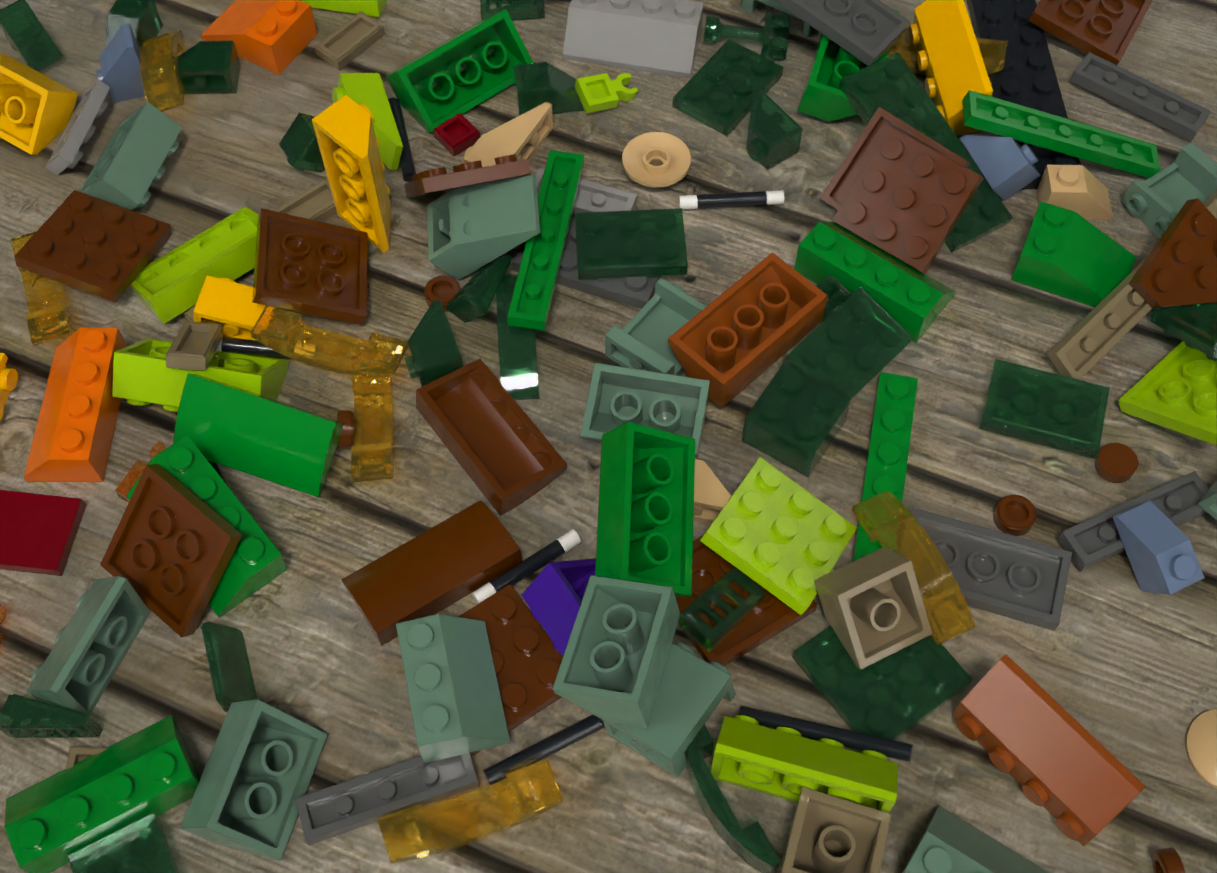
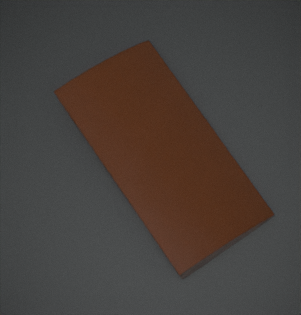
M481 359L469 363L416 390V409L500 516L538 493L567 468V463Z
M479 500L343 578L342 583L379 643L383 646L398 637L397 623L439 613L522 561L521 551L497 517Z

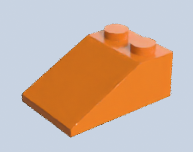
M235 0L201 34V38L210 44L280 75L318 33L311 5L300 0Z

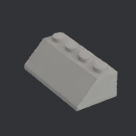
M571 0L567 17L563 59L690 78L702 33L704 3L689 0Z

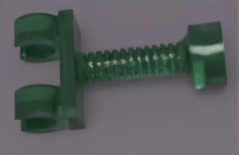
M766 12L764 28H757L756 30V28H743V26L741 28L740 26H727L726 24L724 26L720 22V17L706 16L703 42L716 44L717 40L722 37L759 41L762 43L760 59L766 60L768 57L775 62L784 61L788 51V41L784 38L789 35L791 18L786 14L772 16V13Z

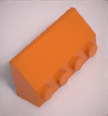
M80 327L56 347L25 469L24 480L26 482L104 481L121 398L112 397L114 352L127 347L118 328Z

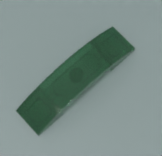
M518 274L496 275L500 383L515 401L539 399L535 329L508 326L507 316Z
M703 725L684 752L688 763L686 769L694 794L710 824L723 841L742 860L761 873H777L781 862L759 822L757 821L744 829L741 828L706 765L704 759L712 756L714 741L705 725Z

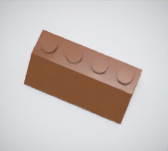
M772 252L668 338V343L688 377L710 381L709 399L721 409L822 322L828 295Z
M1007 654L963 698L952 715L962 734L972 741L976 740L989 753L992 763L1002 772L1010 773L1022 785V791L1026 797L1035 805L1043 806L1056 819V824L1061 832L1068 838L1077 840L1082 846L1091 841L1146 788L1138 778Z

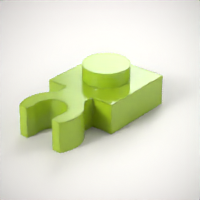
M608 73L577 78L574 87L586 114L616 108L619 100L625 102L634 100L638 92L637 87L631 89L624 87L629 85L632 77L631 74L621 73L615 80H610Z

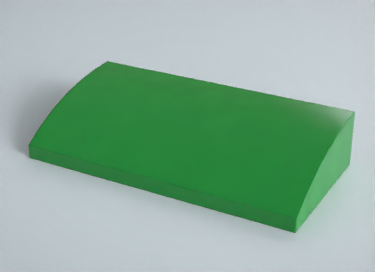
M188 374L178 408L173 444L188 435L209 461L316 497H321L344 423L202 375Z

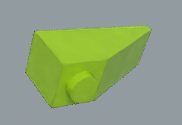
M340 73L338 87H334L332 90L333 104L347 95L357 104H364L371 111L374 117L375 135L380 143L378 149L381 161L390 170H398L403 144L380 73Z

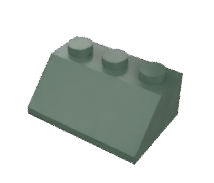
M146 102L117 126L79 192L129 210L134 208L140 210L151 196V193L147 191L151 183H156L165 171V167L162 165L165 158H169L179 146L180 142L176 138L182 127L152 104Z
M595 363L580 437L582 439L602 442L603 434L626 422H631L695 439V457H697L708 407L710 381Z
M115 576L95 579L89 591H86L80 597L76 612L70 622L59 631L54 641V648L44 664L38 666L32 675L31 685L27 691L42 705L84 722L88 720L151 613L126 578Z
M590 576L553 686L554 693L604 721L647 729L680 618V611L673 587Z
M437 614L397 623L396 628L416 740L424 763L510 743L485 621Z
M258 699L231 703L180 828L218 845L273 860H281L298 815L295 799L305 796L328 734Z
M938 806L901 873L1048 872L941 806Z

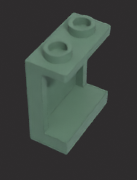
M1190 142L1181 148L1174 163L1144 182L1138 178L1133 180L1121 204L1161 238L1187 200L1198 198L1204 203L1217 190V163Z
M660 278L655 283L654 296L622 330L614 325L606 333L605 356L622 367L681 376L685 370L670 347L668 338L709 304L699 302L686 294L680 286L670 284Z
M681 642L672 643L648 728L602 720L607 733L615 740L678 778L688 764L684 754L687 747L721 700L724 698L731 702L735 697L736 693L731 674L724 666L715 661L707 663L696 657V654L687 645Z

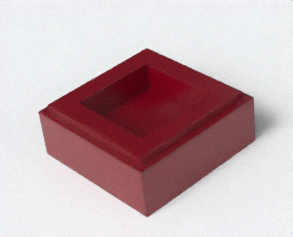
M461 113L433 129L434 137L454 157L470 146H473L481 137L480 132Z

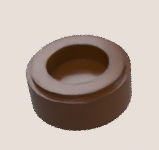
M450 276L434 277L426 284L424 289L427 305L437 312H449L455 309L462 299L460 284Z
M338 410L337 421L344 423L338 441V448H353L355 446L354 412L352 410Z
M1109 443L1103 446L1095 459L1097 473L1103 479L1112 483L1128 481L1138 467V458L1135 452L1130 447L1121 443Z
M1008 495L998 502L993 513V520L1001 532L1013 536H1022L1030 531L1037 514L1034 505L1027 498L1020 495Z
M1173 847L1154 851L1152 855L1154 873H1186L1181 858Z

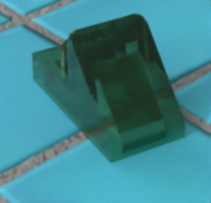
M18 0L0 9V27L12 49L19 52L28 67L39 72L63 59V55L26 0Z

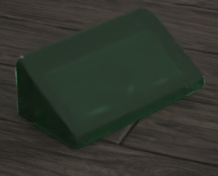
M209 621L202 623L201 629L215 697L220 706L228 713L233 702L257 699L242 631L234 627Z

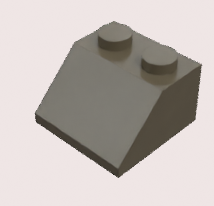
M886 546L814 580L826 619L852 661L860 670L933 634L911 560Z
M802 787L778 873H880L892 814Z

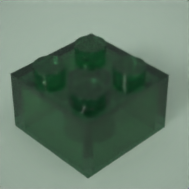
M783 363L745 417L742 442L809 478L846 422L852 398Z

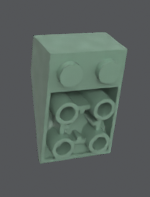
M527 174L454 188L428 204V261L457 280H460L540 233L536 176L534 174Z

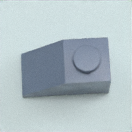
M130 23L123 24L100 54L101 70L96 71L97 79L110 87L108 93L113 103L153 95L149 71Z
M965 134L960 138L991 188L1004 201L1040 176L1033 165L1038 159L1027 144L1020 147L1012 137Z
M1145 500L1112 516L1141 591L1171 595L1205 578L1190 539L1153 502Z

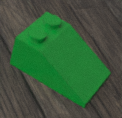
M1040 201L1011 281L1095 308L1132 272L1136 256L1078 213Z

